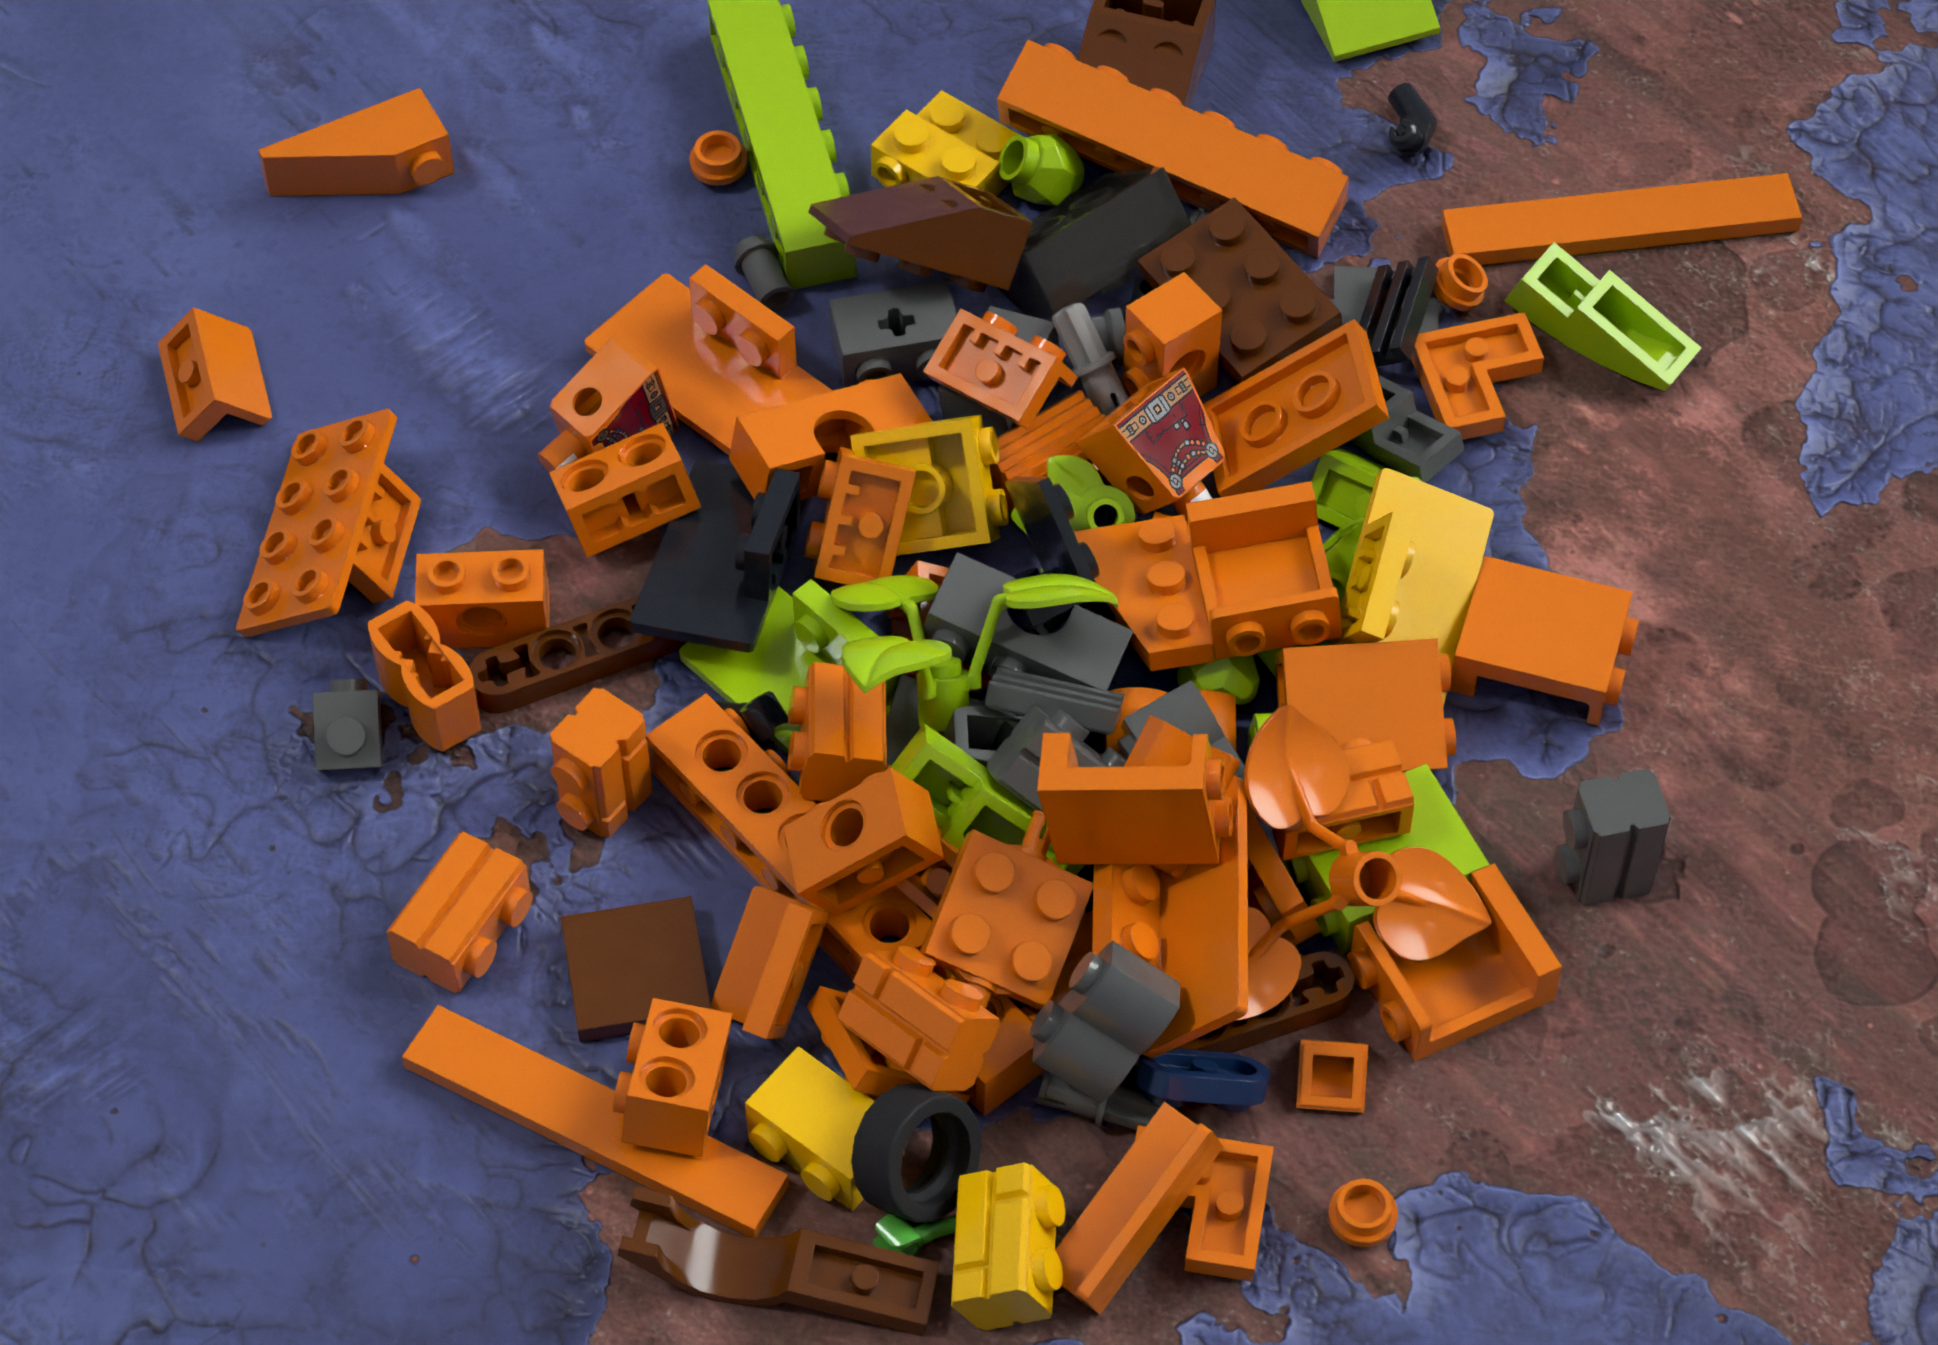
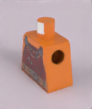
M616 333L552 399L549 409L560 434L537 454V457L543 467L548 472H551L662 422L669 436H671L680 426L659 368L620 334Z
M1184 367L1145 384L1076 441L1082 451L1111 485L1121 489L1129 496L1136 513L1144 515L1172 503L1177 513L1185 516V521H1188L1186 503L1213 499L1201 480L1224 461L1225 456L1220 440Z

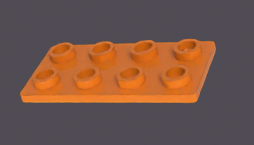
M707 264L689 277L690 289L670 274H662L584 340L586 352L594 356L616 333L620 334L659 368L676 417L728 455H730L737 416L748 414L756 409H767L797 401L812 394H823L833 391L797 365L795 327Z
M387 408L316 429H310L297 436L291 448V456L280 490L275 498V506L265 537L259 548V556L243 598V606L237 621L236 630L244 637L336 615L340 609L348 581L372 603L393 598L422 499L384 464L397 422V416L390 409Z
M1236 775L1233 776L1224 795L1231 796L1233 831L1231 837H1221L1219 864H1188L1184 874L1179 879L1158 870L1150 864H1094L1092 953L1098 955L1113 940L1180 982V1008L1160 1037L1143 1053V1055L1151 1059L1245 1016L1248 1012L1247 796L1244 780Z

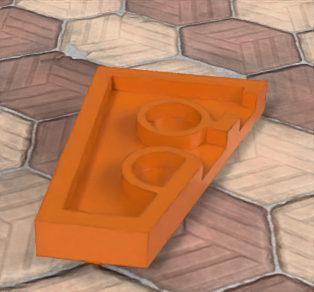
M1184 515L1073 531L1078 543L1085 542L1097 561L1100 575L1094 578L1095 582L1118 598V608L1109 603L1106 604L1114 613L1116 623L1133 630L1129 643L1150 671L1215 662L1213 641Z

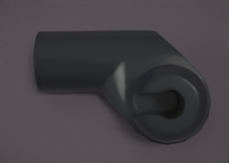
M1403 83L1396 86L1388 96L1390 105L1400 117V123L1396 130L1392 126L1390 127L1388 139L1394 152L1398 155L1413 157L1424 152L1437 128V120L1413 85Z

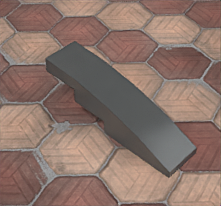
M1378 375L1389 419L1351 439L1350 442L1400 473L1410 477H1418L1422 482L1426 483L1464 452L1462 434L1460 431L1417 411L1412 391Z

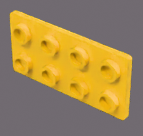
M1384 468L1376 475L1340 607L1343 637L1332 639L1330 645L1438 638L1439 654H1448L1452 676L1456 649L1474 592L1494 517L1493 510L1392 469ZM1442 692L1443 707L1447 692Z

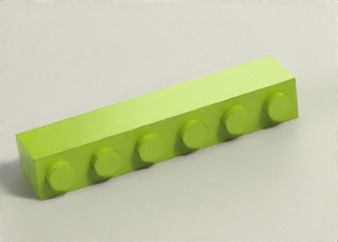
M707 0L709 36L742 144L747 151L748 163L773 243H775L779 251L778 261L784 276L793 290L857 277L856 257L844 251V243L824 235L826 226L808 213L811 204L849 196L850 192L844 172L834 173L832 164L837 163V156L831 130H821L818 123L823 121V111L817 87L807 88L805 80L809 79V66L803 45L794 46L791 39L796 38V27L790 4L780 5L779 0Z

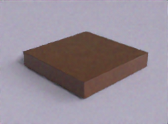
M692 896L561 917L580 1042L631 1034L634 1022L646 1025L653 998L711 1009Z

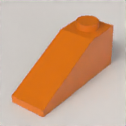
M421 88L258 149L265 187L270 196L402 194L420 186L432 184L443 177L455 173L449 134Z

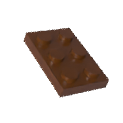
M1235 197L1137 260L1141 276L1147 280L1153 289L1185 272L1223 310L1219 363L1238 384L1343 325L1339 309Z

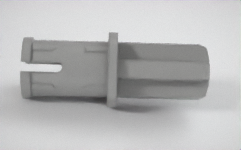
M1082 303L1071 304L1056 312L1052 316V322L1074 367L1071 370L1079 377L1092 405L1098 407L1100 414L1108 416L1128 399L1127 393L1111 362L1116 356L1113 351H1106L1085 305Z

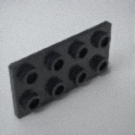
M698 460L694 463L689 478L702 508L670 521L630 617V630L640 634L750 653L754 651L812 497L800 500L799 472L776 469L767 493L758 492L754 500L734 466Z

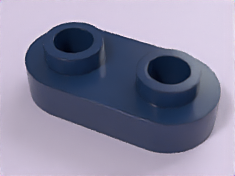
M1173 1049L1154 1059L1141 1054L1134 1082L1140 1089L1145 1091V1097L1150 1102L1160 1106L1166 1102L1171 1107L1177 1108L1182 1107L1185 1101L1210 1103L1224 1111L1240 1113L1247 1111L1249 1106L1258 1105L1264 1101L1270 1071L1262 1063L1238 1054Z

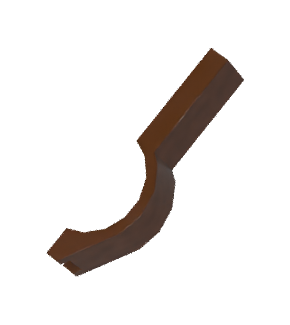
M637 1186L634 1188L630 1206L639 1210L633 1238L622 1236L617 1256L677 1288L712 1301L742 1306H770L787 1302L918 1336L923 1335L928 1322L940 1262L804 1228L790 1235L771 1238L741 1236L717 1230L695 1220L677 1206L672 1195Z

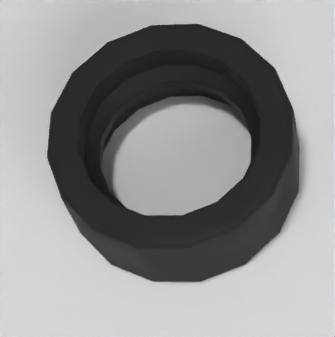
M900 1084L881 1094L865 1112L854 1137L851 1158L854 1182L865 1202L881 1211L915 1223L935 1222L952 1212L957 1207L959 1176L975 1173L979 1169L982 1148L979 1122L969 1105L951 1094L942 1091L933 1092L928 1087L920 1084ZM929 1117L933 1135L930 1156L923 1172L912 1185L904 1189L901 1176L903 1151L912 1132L924 1119Z

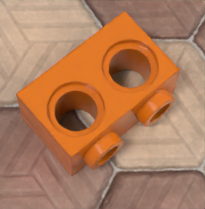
M663 422L549 472L587 558L702 508L682 459Z
M657 998L652 999L646 1025L634 1022L631 1030L626 1063L635 1064L633 1073L620 1071L616 1085L613 1112L624 1114L621 1142L697 1157L703 1156L727 1059L733 1013Z

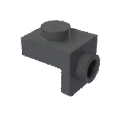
M338 679L328 681L329 692L312 693L316 770L383 768L381 706L384 705L383 692L368 690L367 679Z

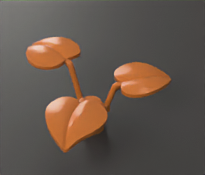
M1285 705L1278 708L1256 733L1250 745L1244 769L1246 796L1256 816L1268 827L1285 829L1302 820L1305 829L1309 833L1337 849L1340 856L1334 861L1329 872V886L1333 894L1330 899L1283 917L1276 921L1272 927L1262 912L1248 907V1012L1237 1020L1251 1018L1270 1010L1283 1001L1294 988L1302 965L1301 956L1292 943L1280 936L1290 928L1332 911H1342L1346 906H1375L1373 922L1378 937L1389 951L1409 960H1425L1439 956L1467 937L1487 928L1492 923L1485 905L1471 883L1451 862L1439 853L1423 847H1405L1392 852L1390 855L1381 851L1359 852L1354 840H1345L1317 822L1314 816H1323L1334 812L1345 799L1350 784L1349 764L1337 740L1327 730L1302 715L1293 705Z

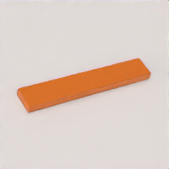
M1788 173L1445 209L1442 210L1441 227L1449 257L1461 253L1470 256L1480 265L1539 259L1553 242L1571 256L1794 232L1800 229L1802 215Z
M437 1005L402 1055L405 1069L649 1189L672 1195L676 1202L745 1236L758 1237L789 1187L788 1174L710 1136H707L702 1157L621 1142L624 1114L613 1112L615 1090L440 1005Z

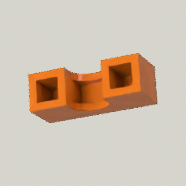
M899 373L876 380H865L857 385L823 394H812L797 401L767 409L760 408L748 414L737 416L729 460L754 500L758 492L767 493L776 469L799 472L800 500L817 495L825 453H839L840 447L852 449L851 435L932 422V419L902 374Z

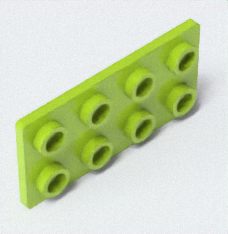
M810 579L792 593L793 598L778 586L753 652L746 653L690 642L683 645L679 651L680 660L727 702H749L755 697L771 691L788 715L793 686L804 687L809 666L814 662L843 665L842 647L844 644L853 640L879 636L849 610L834 605L831 595ZM900 675L885 681L886 715L889 713ZM787 723L772 729L774 736L770 740L788 755L792 732H800V726Z

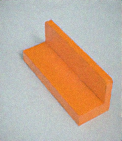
M1166 1102L1162 1104L1055 1249L1063 1269L1061 1287L1099 1315L1103 1312L1224 1147L1212 1130L1202 1123L1199 1125L1195 1124Z

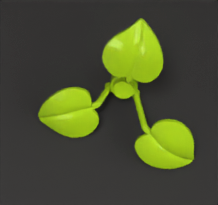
M1043 574L1008 581L1002 585L1003 593L995 595L992 599L970 669L967 671L962 669L960 658L952 657V649L947 643L925 639L916 603L935 599L939 587L932 580L914 575H894L845 585L831 591L832 603L845 610L872 612L899 607L907 615L913 641L900 636H879L853 640L843 645L842 662L849 676L866 694L877 685L892 677L918 670L916 676L919 726L921 727L925 723L935 731H945L954 710L970 706L969 690L982 688L981 672L999 617L1005 609L1009 607L1013 609H1034L1079 602H1106L1118 608V598L1103 586L1089 579L1068 574Z

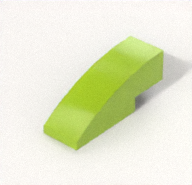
M1555 242L1538 259L1504 300L1519 313L1525 312L1530 322L1567 347L1599 365L1663 391H1666L1701 349L1696 342L1611 270L1599 280Z
M924 723L891 765V768L929 791L936 824L941 828L942 839L960 850L966 834L974 829L1005 844L1021 845L1032 819V813L1035 810L996 782L986 767ZM1050 843L1046 857L1050 858L1059 868L1077 875L1085 864L1058 865L1052 843Z

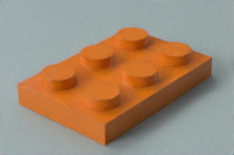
M1355 319L1203 404L1225 451L1224 461L1213 470L1218 494L1221 497L1259 491L1389 419L1367 332Z

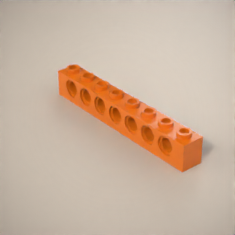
M707 693L646 734L651 773L761 886L820 908L799 896L796 892L783 826L807 814L813 806L824 801L802 798V795L799 794V786L791 779V774L782 758L771 749H767L764 752L750 737L749 730L742 718L731 708L723 710ZM721 767L733 768L731 770L723 772L714 771L715 769ZM764 808L774 810L772 812L765 814L754 812L756 810ZM892 886L838 916L830 913L818 945L854 980L864 955L870 953L871 950L896 951L898 946L901 945L921 950L932 920L896 886ZM885 936L901 938L900 941L894 943H884L878 939ZM935 964L932 971L945 980H958L949 970ZM991 996L986 1009L999 1018L1001 1026L990 1050L982 1056L985 1058V1061L974 1085L967 1089L971 1095L969 1101L984 1116L1045 1071V1069L1032 1062L1034 1038L1030 1036V1029L1037 1015L1027 1007L1019 1009L1008 997Z

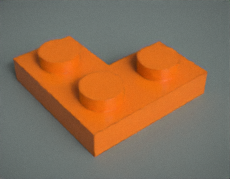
M1525 312L1419 333L1411 360L1435 420L1460 431L1462 439L1465 440L1503 432L1506 416L1492 383L1542 373L1544 356Z
M1137 1126L1135 1141L1146 1126ZM1218 1138L1224 1147L1180 1205L1183 1208L1193 1209L1184 1271L1253 1282L1274 1147Z

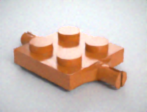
M1033 811L1032 819L1021 845L1005 844L974 829L966 834L920 950L924 955L933 958L936 965L949 970L959 981L980 991L983 995L980 1005L985 1009L991 996L1010 997L1037 1010H1041L1051 1000L1093 890L1092 882L1059 868L1050 858L1046 857L1051 839L1042 811Z

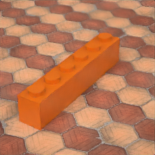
M1027 40L997 97L1001 123L1031 136L1057 134L1076 151L1078 156L1193 206L1205 209L1210 213L1235 197L1275 241L1316 259L1319 258L1348 200L1349 176L1344 175L1342 170L1333 162L1321 157H1311L1309 160L1289 151L1282 141L1267 134H1258L1255 137L1235 128L1231 120L1213 111H1205L1203 114L1183 106L1176 96L1159 88H1152L1150 91L1129 83L1127 77L1118 70L1104 65L1098 66L1096 69L1076 60V57L1069 50L1054 43H1046L1045 46Z

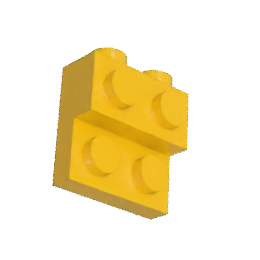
M941 90L917 115L906 109L871 144V176L875 177L884 187L940 176L990 191L995 196H998L1010 183L1002 179L999 174L1001 151L1010 138L1020 134Z
M981 414L858 433L850 436L854 455L908 466L916 470L896 556L991 543L1000 538L999 526H1006L1009 521L1008 503L1004 490L1002 488L993 489L989 465L998 464L999 445L995 429L993 427L983 428Z

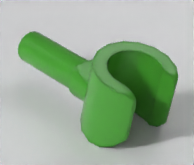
M890 1213L877 1222L875 1230L879 1236L875 1237L872 1243L876 1247L916 1256L924 1244L932 1242L933 1239L955 1233L956 1214L935 1222H924L913 1228L906 1219Z

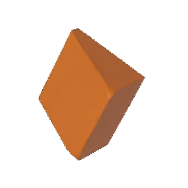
M1299 1039L1296 1108L1364 1113L1368 1044Z

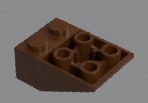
M1094 0L1089 12L1077 60L1096 69L1101 65L1114 68L1125 75L1129 83L1148 91L1152 88L1165 90L1176 96L1183 106L1190 108L1214 42L1216 0Z
M940 176L813 203L808 211L809 214L826 226L824 235L844 243V251L855 257L878 262L880 255L883 254L899 259L897 265L913 274L931 278L934 269L952 274L950 280L953 283L981 293L985 292L987 284L1009 291L1033 225L1031 220L990 191Z

